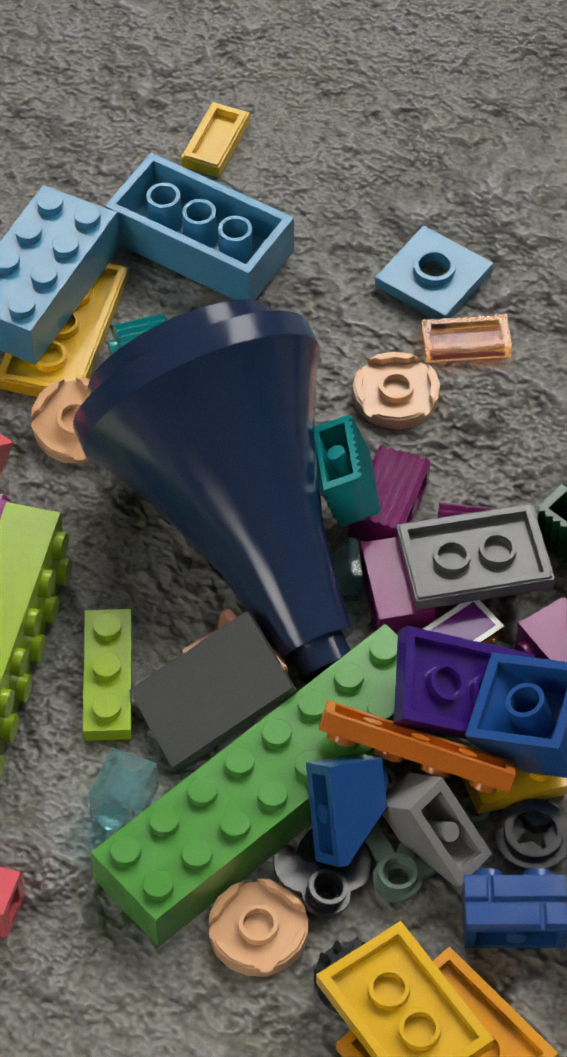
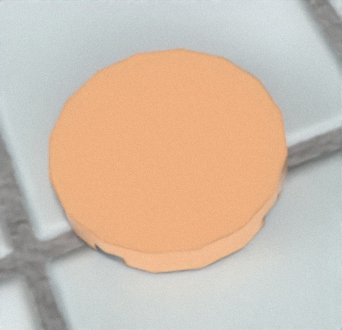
M393 351L370 358L367 365L362 369L361 367L358 369L354 376L352 397L357 411L368 422L381 428L401 430L416 427L430 418L438 406L440 382L436 371L429 364L427 367L421 363L419 357L410 353Z
M75 377L76 380L64 381L62 379L53 382L39 394L32 407L31 427L37 445L49 457L63 463L82 464L91 460L85 456L73 429V420L79 407L89 396L88 384L90 379Z
M257 879V882L246 884L242 881L231 885L217 897L209 913V940L215 955L229 969L245 976L268 977L285 971L300 958L308 942V917L301 898L296 893L284 888L281 883L271 879Z

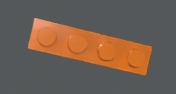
M326 700L320 718L319 730L326 732V737L330 741L348 747H353L356 742L374 748L373 753L392 762H401L402 758L420 763V768L433 776L448 778L450 774L468 779V784L471 787L485 793L495 794L497 789L510 793L516 776L514 761L415 728L394 724V721Z

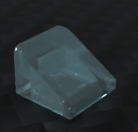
M348 537L331 554L338 586L344 602L359 601L362 591V569L358 540H356V537Z

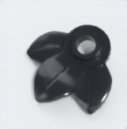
M311 828L300 841L296 855L283 852L275 853L273 865L278 881L284 888L300 895L305 908L310 913L322 918H333L345 911L349 904L351 893L359 890L366 884L370 875L371 861L366 846L359 848L347 866L337 867L316 861L313 831ZM317 892H327L331 895L332 900L320 897Z

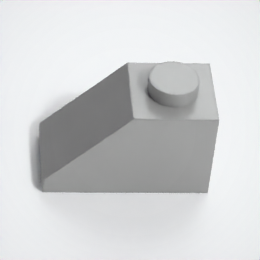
M408 773L386 794L387 808L382 815L400 842L454 886L460 887L463 884L464 875H472L492 855V852L442 777Z

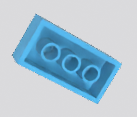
M152 152L105 205V208L117 212L122 247L234 300H255L294 252V217Z
M42 185L0 241V351L37 364L121 247L117 212Z

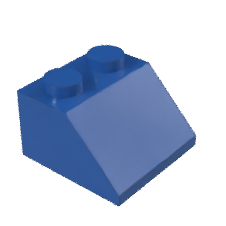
M491 653L465 734L467 741L491 754L514 761L515 767L524 772L567 778V662Z

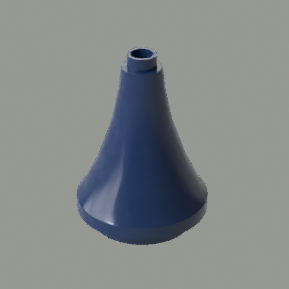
M233 300L216 303L165 321L137 336L108 357L97 368L89 381V396L75 414L73 429L85 456L92 462L110 471L152 504L222 575L247 611L253 616L272 649L280 654L286 664L294 663L302 682H311L351 651L346 638L353 631L338 586L323 524L315 444L316 373L320 357V346L307 319L298 313L280 310L271 311L265 303L256 300Z

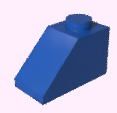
M355 753L306 762L316 861L337 867L349 865L387 808L386 791L388 789V775L383 766L382 757Z

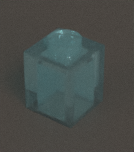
M112 747L87 795L90 818L95 820L102 828L117 832L147 809L159 788L157 763Z

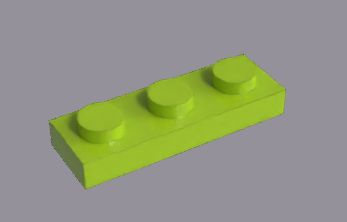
M85 610L84 741L132 740V695L129 692L132 689V610Z

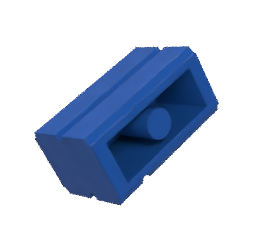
M484 868L475 871L472 875H464L461 898L464 948L566 947L567 888L565 874H552L550 870L545 868H532L526 870L522 875H502V872L497 869Z

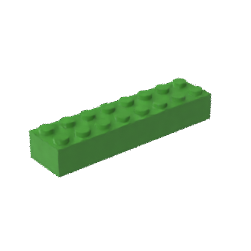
M386 624L90 852L94 880L158 947L212 905L217 897L231 885L242 881L312 824L306 762L355 753L377 756L373 753L374 748L356 742L353 747H348L330 741L326 737L327 733L319 730V724L326 700L394 721L398 635ZM382 758L383 766L390 761Z

